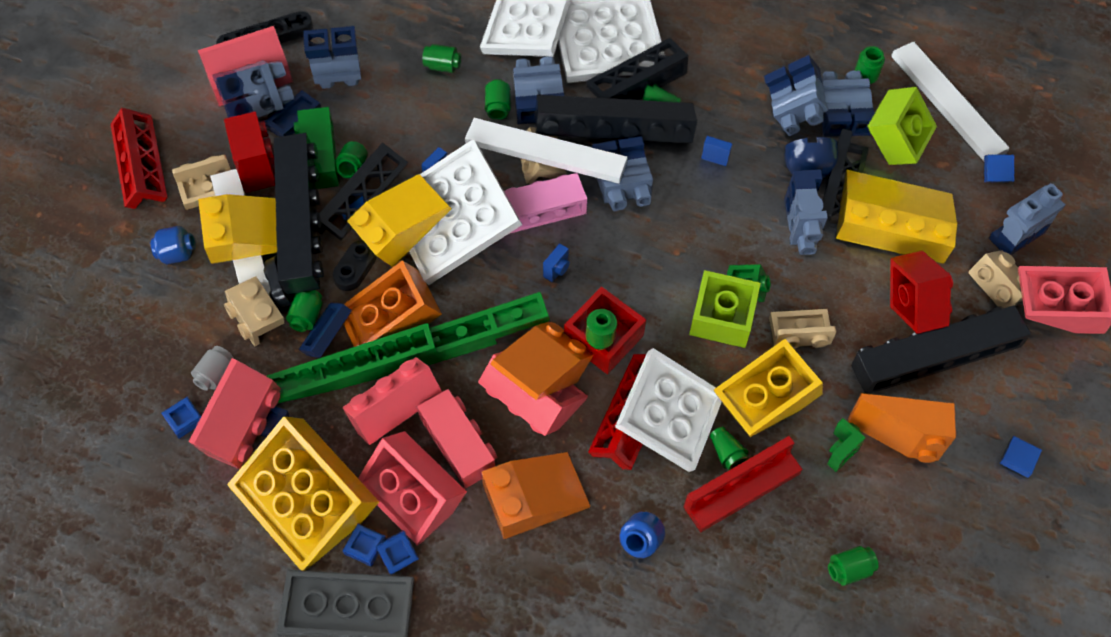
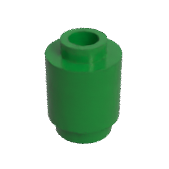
M432 44L431 46L424 47L422 63L429 70L454 73L456 68H460L461 53H458L456 47Z
M869 46L859 55L854 71H860L863 79H869L870 84L875 83L880 76L885 62L883 51L878 47Z
M496 79L485 86V111L491 119H505L511 110V87L503 80Z
M347 142L335 161L337 172L342 177L351 178L367 160V149L359 142Z
M312 290L296 293L286 316V320L292 329L299 332L313 329L323 305L321 301L322 295L318 291Z
M597 309L589 314L586 324V340L593 348L601 350L613 344L617 328L615 315L606 309Z
M862 546L832 555L828 564L831 578L835 582L838 581L842 586L871 577L873 572L879 568L874 551L870 547L863 548Z

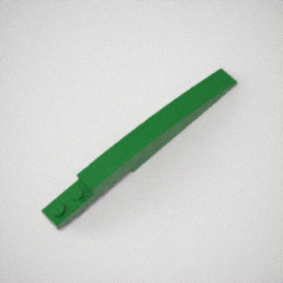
M541 292L431 328L428 323L267 375L266 377L272 379L281 388L278 403L292 401L387 377L398 370L404 362L415 357L428 366L497 344V338L549 322L550 318Z

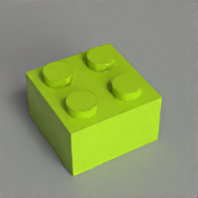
M917 87L888 90L867 127L888 164L898 165L915 164L918 162L937 125Z
M704 270L689 335L746 348L761 283Z

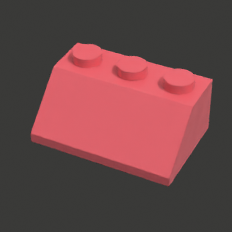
M274 26L198 50L219 106L223 105V99L219 95L212 76L213 74L228 72L262 60L267 63L281 61L286 76L274 79L276 87L293 82Z
M501 352L493 354L478 381L490 396L502 401L508 406V410L511 413L522 417L535 432L544 436L559 430L588 398V395L575 385H571L535 400L490 365L491 361Z
M232 358L189 443L207 456L241 469L243 463H246L252 455V445L257 435H261L266 427V417L270 409L274 408L279 401L281 388L272 379Z
M405 431L382 438L358 478L379 501L377 506L402 531L404 530L406 535L416 545L421 544L454 513L467 493Z

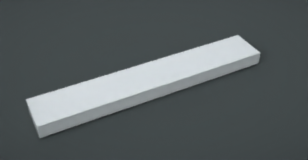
M914 41L893 51L891 57L983 161L985 155H1004L1008 152L1009 147Z
M477 118L473 119L465 137V143L474 139L478 146L483 149L618 184L621 181L627 164V157Z
M236 169L210 176L215 196L225 194L245 196ZM262 255L233 260L239 284L256 276L269 295L271 289L269 281L264 275L263 270L265 266Z

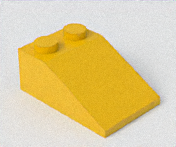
M418 174L366 201L347 222L377 257L391 267H394L452 208Z
M225 194L198 199L204 249L211 264L277 253L276 198Z
M784 339L715 388L714 393L751 437L799 412L823 395V382L789 342Z

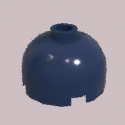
M817 137V142L808 143V138L799 139L788 143L784 149L785 163L791 174H793V171L821 170L822 178H825L831 174V170L838 162L837 140L832 138Z

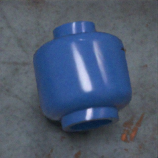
M182 226L157 230L150 242L153 256L164 264L187 261L192 255V250L196 248L193 234L188 233Z
M650 512L636 513L622 526L619 535L620 543L623 549L631 556L636 558L649 557L663 543L665 527L662 521Z

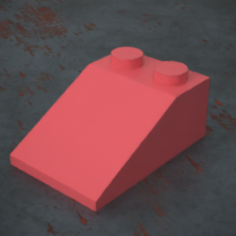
M1018 267L1026 319L1069 332L1083 334H1105L1111 326V286L1107 267Z

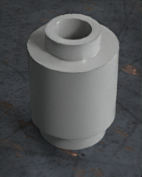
M214 346L212 350H207L191 371V375L194 378L193 383L203 390H215L231 359H234V357L220 346Z

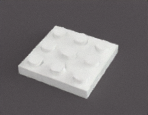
M496 0L480 46L482 53L554 56L571 0Z
M653 348L646 354L615 427L690 472L696 469L722 401L714 393L716 387Z

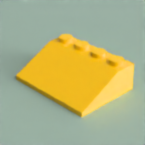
M851 170L846 171L835 239L904 255L923 250L936 262L944 264L955 248L957 219L952 193Z
M283 417L227 484L301 571H307L356 528L357 524H361L379 503L377 498L302 418Z

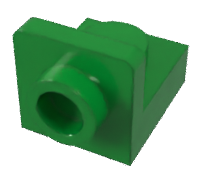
M761 264L729 265L728 276L761 283L757 301L765 302L766 292H769L771 288V280L766 275Z
M844 418L838 422L833 432L839 440L829 450L832 455L827 465L835 472L860 450L866 438L855 424L847 422Z

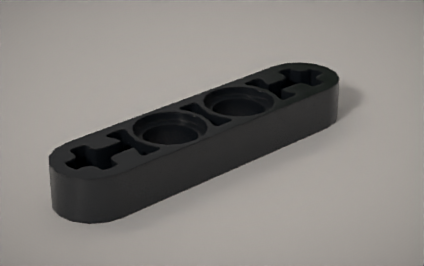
M299 11L225 33L217 39L216 44L272 26L275 29H283L282 33L277 34L280 44L304 37V31L313 30V23L309 13Z

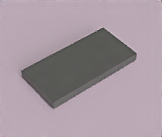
M287 570L277 634L278 636L408 637L414 577Z

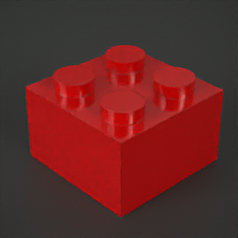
M256 111L225 118L224 123L233 162L245 193L275 186L274 150L265 121L259 122Z
M923 250L892 257L890 267V307L917 334L949 326L950 314L952 313L950 296L951 289L953 288L951 274L944 270Z
M601 286L564 324V333L571 339L582 342L586 346V350L593 354L590 362L608 375L644 336L646 319ZM606 309L611 311L617 319L616 335L611 346L599 350L593 348L586 340L587 318L594 310Z

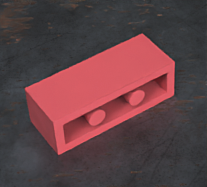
M415 357L404 362L398 370L389 376L379 379L373 387L363 394L354 396L342 408L358 435L371 445L418 412V405L442 393V390L429 366Z
M449 389L417 406L421 422L464 489L482 479V471L495 467L497 455L490 443H483L480 438L482 433L474 419L468 420L464 414L466 412L465 405L459 396L454 398Z

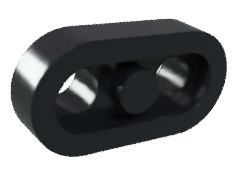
M363 240L352 243L333 270L335 285L340 290L352 291L358 288L376 261V255ZM345 272H351L349 275H343Z
M274 256L265 261V268L263 270L271 289L269 296L277 307L287 309L291 307L295 293L287 295L279 284L277 256Z

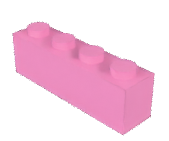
M578 173L561 175L546 181H536L531 185L509 188L504 191L523 224L511 233L587 214V197Z

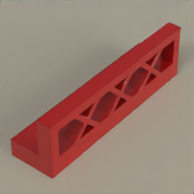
M121 108L110 125L124 206L136 209L143 198L164 202L167 199V192L152 115ZM134 120L143 122L145 129L139 128L134 123ZM141 139L149 147V150L146 151L138 144L137 140ZM144 159L149 163L153 171L150 172L142 165L141 161ZM148 180L156 187L157 191L146 189L145 181Z
M633 354L588 451L592 457L611 458L618 466L625 470H632L643 444L615 427L617 422H613L616 416L623 410L627 400L625 396L632 389L638 375L636 372L640 364L643 363L646 354ZM612 436L608 448H602L604 442Z
M790 436L687 495L684 509L700 533L801 474L803 469L790 453L794 446V441Z

